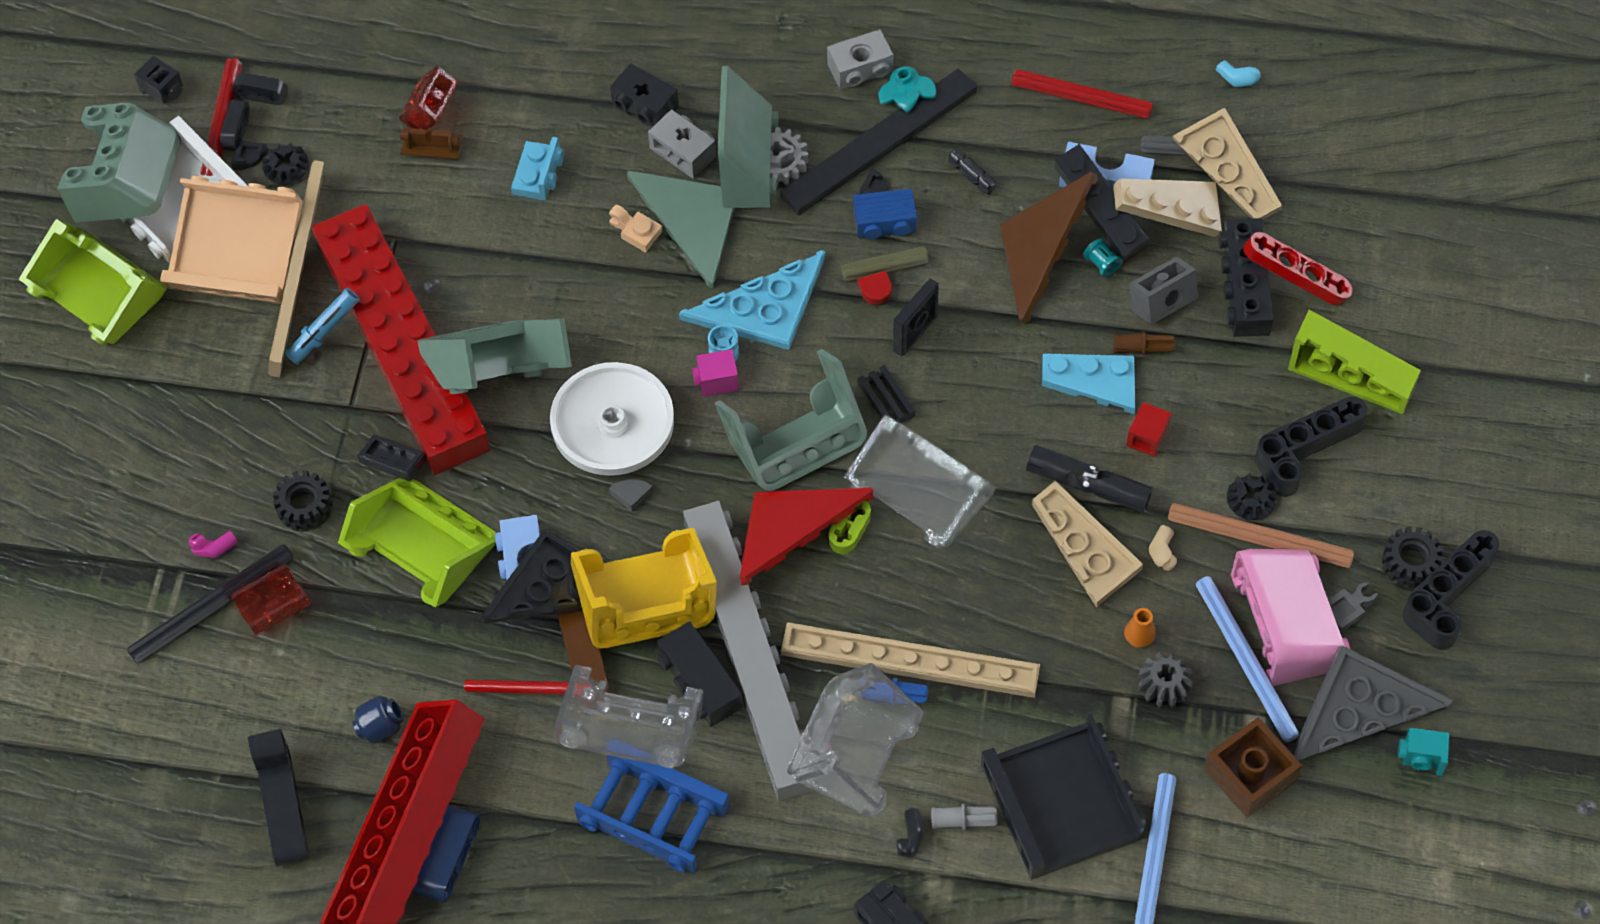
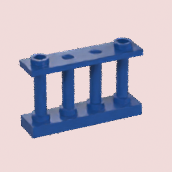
M611 741L606 750L607 763L611 771L590 807L579 802L576 803L574 809L579 824L590 831L598 829L667 861L666 863L674 870L679 872L687 870L694 874L697 869L696 857L690 854L709 817L715 814L723 818L725 817L730 808L729 794ZM629 774L638 778L640 784L618 821L602 812L622 776ZM657 787L668 792L669 798L649 834L631 826L651 789H656ZM688 801L697 805L699 810L677 848L662 841L661 838L680 803Z

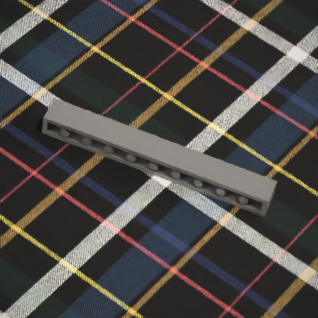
M719 501L684 510L685 528L694 527L717 581L715 617L777 800L779 802L815 791V778L820 777L818 767L814 758L808 759L805 750L810 748L808 738L804 729L798 730L796 721L800 720L795 702L788 701L786 693L790 692L785 673L779 674L776 665L780 664L777 649L775 645L769 646L767 637L771 635L766 618L760 619L757 610L761 609L758 594L756 590L751 592L748 584L741 585L740 572L742 565L738 556L742 555V550L738 537L732 538L729 529L733 528L729 511H723Z

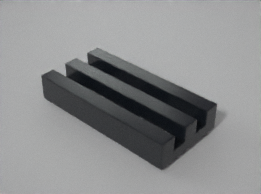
M885 365L879 367V371L876 373L873 370L869 372V376L858 378L859 386L888 429L915 416L914 408ZM880 379L884 380L905 413L901 412ZM874 383L896 416L895 418H891L870 384Z

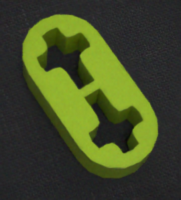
M867 501L854 508L855 512L858 509L862 510V515L858 514L854 522L851 521L852 514H850L836 525L833 523L829 531V546L834 552L848 554L857 546L871 519V508ZM846 529L849 530L848 540L844 539L842 543L838 542V537H842Z

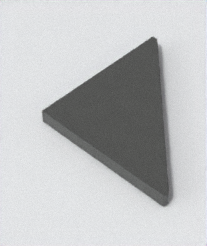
M1339 646L1291 754L1299 761L1352 740L1447 707L1452 704L1453 700L1344 646Z

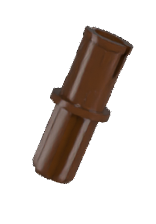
M1142 331L1141 334L1114 333V353L1134 352L1141 353L1144 356L1145 352H1172L1175 348V339L1172 335H1145V331Z

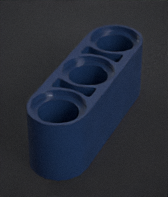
M450 805L447 806L443 815L442 825L435 834L430 846V853L424 860L417 876V883L412 889L413 893L443 903L447 902L477 834L480 815Z

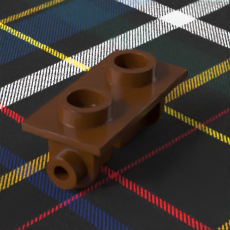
M407 126L406 129H401L400 140H403L400 154L458 160L463 135L455 134L454 130H450V132L432 130V132L424 129H413L411 126Z

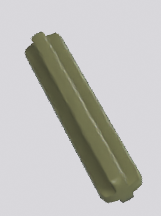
M924 246L845 263L841 265L842 277L844 281H850L883 271L890 272L926 264L928 262V252Z

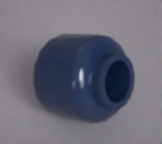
M380 695L356 708L353 728L359 738H365L370 743L376 744L399 732L404 718L403 713L394 699H388Z

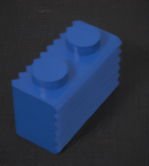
M912 188L853 195V210L858 238L876 239L881 235L895 234L905 236L910 232H916L917 214Z

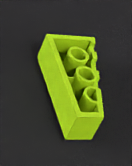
M1308 310L1295 338L1288 370L1400 414H1404L1421 371L1311 310Z

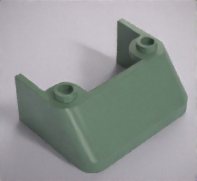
M564 318L507 321L417 340L419 353L441 387L449 389L450 394L468 392V389L478 388L477 381L511 373L524 372V377L526 378L542 375V369L572 367Z
M823 349L817 351L826 379L815 384L810 392V402L813 411L764 436H761L759 429L751 422H741L737 412L720 400L714 403L730 444L754 481L764 490H777L859 448L866 440L867 429L843 365L839 359Z

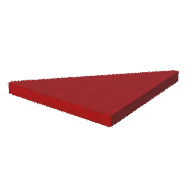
M873 487L754 492L740 572L741 585L749 584L751 582L750 578L763 569L766 572L786 558L785 555L797 546L802 548L820 535V531L831 523L836 525L855 512L854 508L862 502L873 500Z

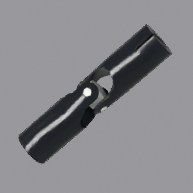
M1039 445L1034 446L1026 467V471L1084 492L1094 493L1105 500L1141 513L1145 512L1153 491L1152 486L1113 472L1102 471L1093 465ZM1073 471H1084L1083 477L1080 480L1077 479Z

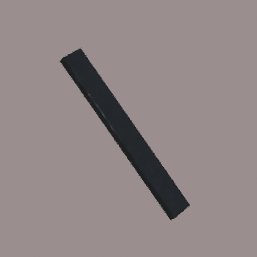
M959 68L934 84L936 88L935 98L919 97L910 112H906L901 108L783 188L780 191V197L798 215L802 214L977 92V85Z

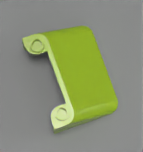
M398 478L350 503L338 544L358 557H363L368 551L375 549L425 582L426 584L423 585L421 590V598L425 603L436 608L450 598L495 546L496 532L414 479L409 482Z

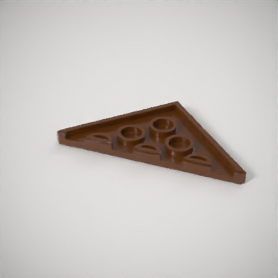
M1092 172L1087 173L1000 224L1019 320L1025 324L1030 322L1032 318L1030 316L1031 310L1036 300H1040L1050 280L1048 275L1055 260L1059 261L1069 240L1066 237L1074 221L1077 223L1087 203L1085 198L1091 185L1096 184L1098 180L1097 175Z

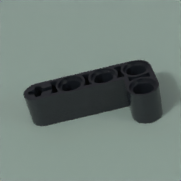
M1357 397L1344 398L1275 429L1260 438L1255 455V463L1266 481L1273 483L1274 490L1278 493L1277 495L1288 497L1295 494L1298 490L1302 476V466L1299 460L1346 440L1361 431L1367 414L1365 402ZM1320 427H1326L1329 430H1323ZM1292 439H1299L1302 442H1295ZM1265 451H1272L1276 454L1271 455L1266 453ZM1281 475H1288L1292 479H1285Z
M1486 530L1474 533L1409 595L1403 610V620L1407 626L1432 647L1438 650H1447L1454 645L1461 629V620L1448 606L1493 563L1499 549V540L1494 533ZM1455 567H1461L1467 572H1460ZM1434 587H1441L1446 592H1439ZM1413 607H1421L1426 612H1418ZM1438 628H1446L1450 633H1443Z
M280 728L248 736L251 757L258 773L270 844L276 867L309 860L310 854L290 750L284 734Z

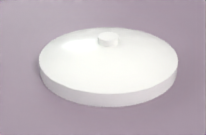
M610 362L585 368L573 375L562 385L551 406L550 425L557 448L570 463L593 474L622 475L645 467L663 452L673 432L674 411L671 397L657 377L647 370L632 364Z

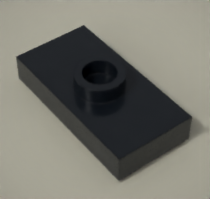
M375 434L357 455L359 463L411 482L427 461L425 453Z

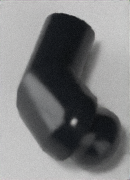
M910 808L904 812L907 839L900 838L896 841L897 853L901 857L906 855L912 857L919 850L924 829L921 813L917 808Z

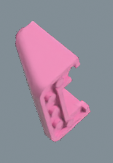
M1246 549L1237 551L1231 577L1235 589L1241 588L1242 595H1247L1264 643L1263 656L1267 657L1269 664L1272 666V669L1265 671L1272 686L1327 674L1338 647L1344 646L1350 649L1348 640L1341 637L1320 580L1318 559L1315 554L1311 555L1309 550Z

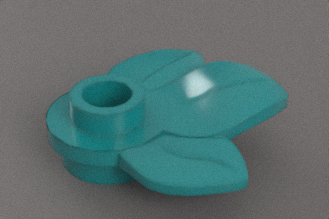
M905 66L897 68L892 72L890 81L881 87L878 97L881 105L894 101L901 109L910 112L919 97L935 98L936 88L930 78L919 76L914 68Z

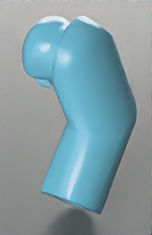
M1226 60L1219 63L1216 71L1234 87L1254 85L1261 77L1259 70L1256 68L1244 67L1235 69Z

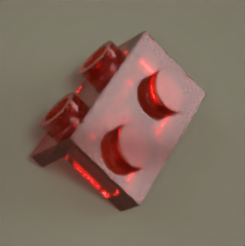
M286 564L231 594V598L242 619L255 636L271 629L277 623L299 613L303 608L311 604L308 596L296 582L290 568Z

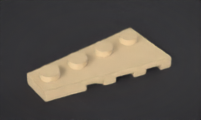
M1225 108L1173 135V140L1251 218H1262L1263 220L1282 209V204Z

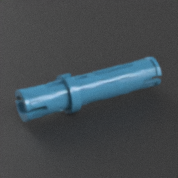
M346 287L309 327L305 326L301 330L302 335L285 351L286 356L293 363L299 365L315 347H320L323 344L322 339L359 303L360 298L356 293ZM341 307L338 313L328 323H325L334 311ZM319 329L320 331L307 345H304L312 334Z

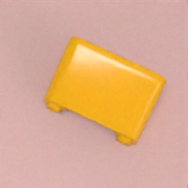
M694 527L671 532L663 542V551L603 563L601 553L597 550L584 549L571 553V567L587 629L593 645L597 648H610L665 636L689 621L697 629L706 626L714 619L717 581Z

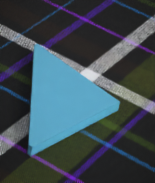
M818 251L813 257L803 261H795L779 268L778 272L764 278L760 276L746 282L740 288L727 294L723 292L702 301L703 304L692 309H683L679 313V318L682 321L711 329L718 325H729L736 330L739 337L790 350L826 258V251Z

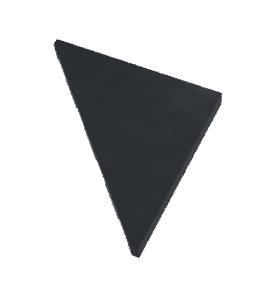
M544 529L484 611L479 621L484 624L582 611L571 567V553L579 550Z

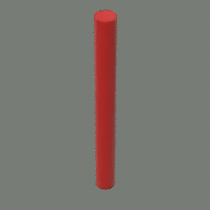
M466 679L464 689L465 692L592 695L593 686L591 682Z

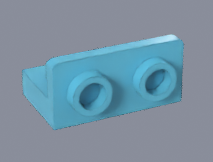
M552 137L550 145L526 141L511 187L512 195L547 200L549 190H554L556 185V167L562 165L564 150L560 149L559 138Z

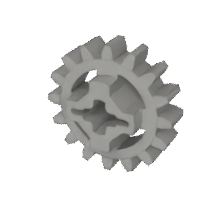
M776 127L775 133H771L770 178H776V187L779 181H783L788 186L790 178L796 180L799 178V172H806V163H808L807 144L801 143V136L799 134L792 137L791 129L781 133L780 127Z

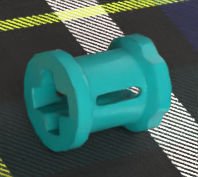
M1099 238L1086 248L1083 257L1087 261H1092L1100 269V275L1107 278L1118 270L1123 263V259L1120 256L1114 255L1106 246L1107 242L1103 238Z

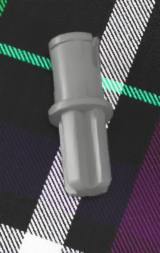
M961 804V807L931 808L932 829L962 827V830H966V827L995 826L998 822L997 808L995 806L965 807V804Z

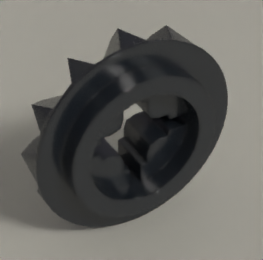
M291 142L287 146H282L278 143L277 148L273 150L268 149L266 157L262 158L264 175L270 181L277 184H290L298 181L306 174L309 167L308 156L302 147H295ZM279 159L285 161L289 159L291 166L287 164L280 165Z
M1249 473L1245 477L1240 478L1237 476L1235 481L1229 485L1227 503L1237 516L1247 520H1260L1273 512L1277 503L1278 493L1275 492L1273 483H1268L1263 475L1256 477ZM1249 490L1251 493L1260 492L1257 498L1258 501H1255L1253 498L1247 499V491Z

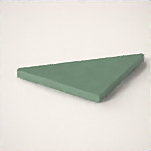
M628 171V181L634 185L640 193V197L649 209L655 213L664 229L673 241H676L694 269L703 277L706 285L709 288H713L735 208L723 207L721 186Z

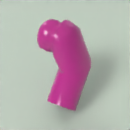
M230 530L215 541L205 539L202 534H195L189 539L192 553L196 556L217 558L238 544V540Z

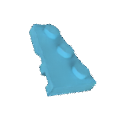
M1042 354L1043 387L1075 397L1083 395L1097 400L1098 404L1104 406L1112 404L1124 408V412L1134 415V356Z

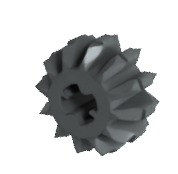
M1160 652L1155 655V660L1147 657L1144 661V668L1139 669L1138 678L1141 680L1138 688L1140 691L1146 692V701L1154 698L1157 699L1158 708L1163 705V701H1167L1173 708L1176 705V699L1182 702L1187 699V692L1191 691L1193 682L1190 680L1193 672L1192 668H1184L1186 664L1184 658L1175 661L1173 652L1169 653L1168 658H1164Z

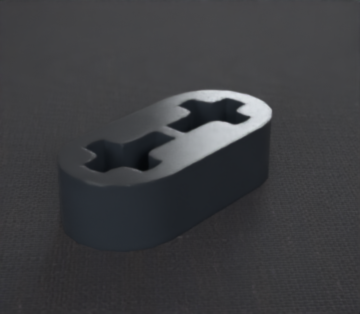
M240 73L236 76L232 91L235 95L245 100L281 105L287 96L288 86L276 78Z
M231 100L221 130L220 143L222 148L236 150L239 140H243L250 115L248 101Z

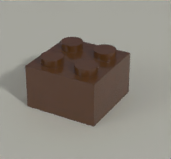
M1258 717L1208 753L1204 770L1248 818L1297 782L1302 765Z

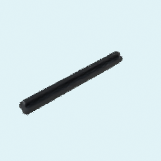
M281 544L127 648V652L132 660L139 663L291 561L293 555L290 549L285 544Z

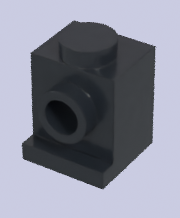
M152 56L134 73L140 92L149 94L162 104H165L169 99L176 100L182 92L183 83L179 72L155 56Z

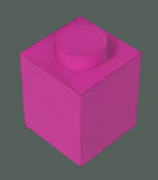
M732 349L696 355L697 367L692 368L695 386L701 385L703 397L739 391L738 374Z

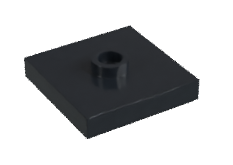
M929 278L894 318L893 352L901 357L906 354L938 317L939 283Z

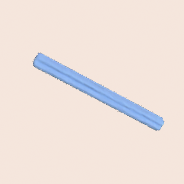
M1209 576L1196 582L1197 589L1285 743L1295 740L1299 737L1296 726L1213 580Z
M1161 773L1159 775L1135 924L1154 923L1177 780L1173 774Z

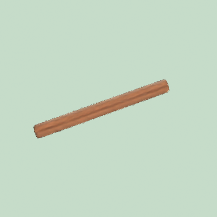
M1172 503L1168 514V520L1274 549L1309 550L1311 555L1315 554L1319 561L1346 568L1352 565L1354 551L1351 549L1177 503Z

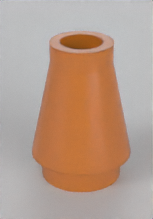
M1137 609L1125 626V638L1132 646L1143 648L1152 644L1156 638L1153 614L1149 609Z

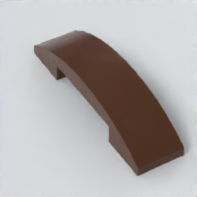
M583 610L557 614L573 681L591 682L593 686L592 695H577L580 710L585 711L612 704L600 650L591 641Z

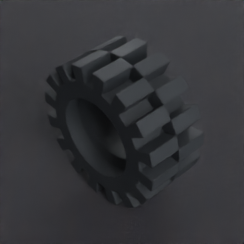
M303 470L302 476H299L298 471L292 472L294 478L289 479L286 475L283 477L284 485L278 482L276 485L277 491L273 492V503L278 517L286 527L291 525L292 530L298 531L299 526H301L303 532L308 531V525H312L313 529L319 527L317 521L320 520L324 524L327 521L325 514L330 516L332 512L330 506H333V501L328 485H326L323 478L319 479L318 474L314 472L311 477L308 471ZM309 493L315 497L314 502L306 508L296 509L291 505L292 500L300 494Z
M1412 526L1405 528L1404 533L1400 528L1396 530L1395 536L1392 534L1389 537L1383 552L1382 563H1384V572L1390 571L1388 578L1391 581L1398 578L1397 585L1402 587L1403 582H1407L1408 588L1413 589L1415 583L1419 586L1441 565L1443 548L1438 547L1440 543L1438 538L1431 540L1433 533L1427 531L1424 535L1421 534L1423 528L1417 527L1416 532H1412ZM1406 549L1416 550L1423 555L1424 563L1419 566L1409 565L1401 559L1400 553Z

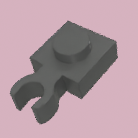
M1367 582L1361 583L1352 595L1344 588L1328 599L1340 633L1364 617L1366 611L1362 607H1369L1375 603L1377 593L1370 597H1365L1361 593L1367 589Z

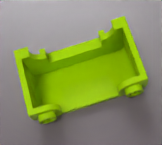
M59 219L54 221L19 277V280L28 286L26 289L28 293L38 299L46 296L55 300L88 324V329L92 332L90 337L104 346L107 343L115 344L162 298L167 290L164 284L90 232Z

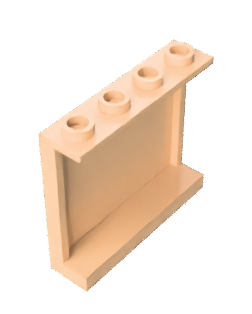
M191 176V179L180 178V183L185 187L169 269L162 270L160 282L168 289L281 304L303 201L295 193V190L286 187H278L277 191L268 190L265 186L256 183H249L248 187L238 186L236 182L225 179L215 183L209 182V179L201 176Z

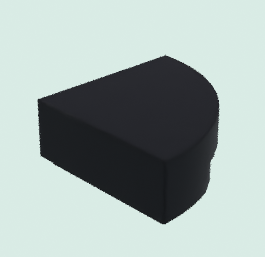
M239 140L231 163L233 170L251 168L260 163L262 158L267 155L268 145Z
M871 168L860 189V194L889 191L888 185L881 173Z

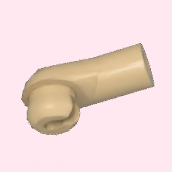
M1162 525L1149 546V554L1158 567H1162L1165 571H1170L1177 564V558L1172 555V551L1168 546L1174 531L1170 527Z

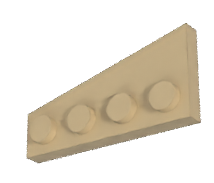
M1120 178L1113 184L1116 210L1216 237L1219 231H1222L1216 182Z
M1056 481L1033 498V508L1096 608L1142 570L1143 564Z

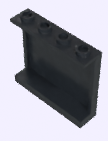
M1092 713L1087 714L1086 723L1008 751L999 754L996 753L995 748L982 751L981 767L1031 880L1142 839L1143 830L1146 827L1145 817L1140 808L1135 809L1131 800L1133 793L1130 784L1126 779H1121L1118 769H1120L1118 758L1114 751L1109 752L1104 742L1107 740L1105 730L1100 722H1095Z

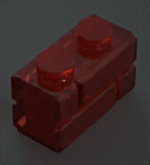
M435 66L428 74L426 73L419 79L399 116L400 121L406 126H411L413 129L428 131L429 128H432L439 122L458 85L457 81L440 67Z

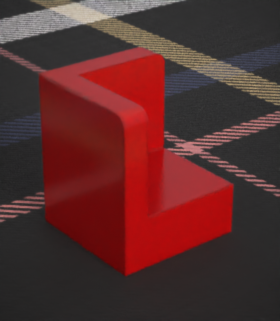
M1142 403L1128 431L1126 446L1155 457L1169 429L1172 413L1148 403Z

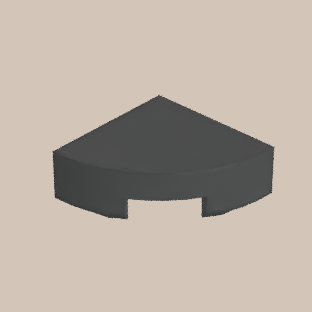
M637 479L623 480L609 488V494L630 511H633L653 492L652 485Z

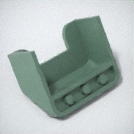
M132 103L86 106L81 121L85 128L94 130L100 142L92 166L71 167L67 169L62 175L57 188L74 222L147 217L156 213L162 205L181 140L177 131L169 124Z

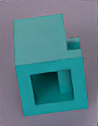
M1409 728L1406 738L1399 741L1398 758L1403 759V765L1412 766V768L1421 771L1436 769L1435 775L1442 776L1448 764L1449 733Z

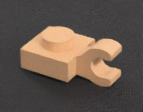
M616 204L609 212V215L612 216L609 223L622 230L621 239L645 253L662 233V225L640 212L631 217L624 208Z

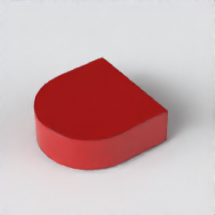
M886 271L857 279V285L862 297L869 304L881 305L890 299L892 285Z

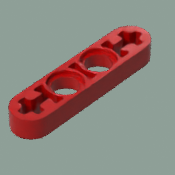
M1263 232L1252 234L1244 244V252L1250 260L1331 305H1342L1353 292L1351 283L1345 277ZM1279 257L1286 258L1290 262L1291 267L1283 265ZM1305 271L1312 272L1317 281L1310 280Z

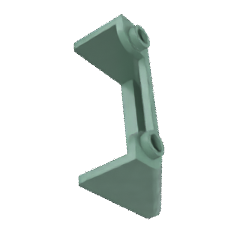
M722 66L718 132V159L723 207L770 208L771 195H776V178H770L771 131L779 127L778 111H773V106L729 66Z

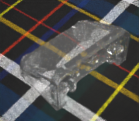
M886 414L844 476V478L852 482L849 488L873 487L876 498L922 528L926 533L924 539L938 549L942 545L948 547L997 489L992 483Z
M873 663L839 674L825 686L789 763L787 773L803 786L865 817L878 815L886 806L887 792L880 786H876L895 742L910 739L919 730L918 724L924 711Z
M574 666L555 723L556 738L563 746L661 765L666 768L678 767L684 763L700 726L703 690L687 687L683 697L676 699V695L670 694L668 704L606 693V681L600 680L599 684L594 682L590 677V667Z

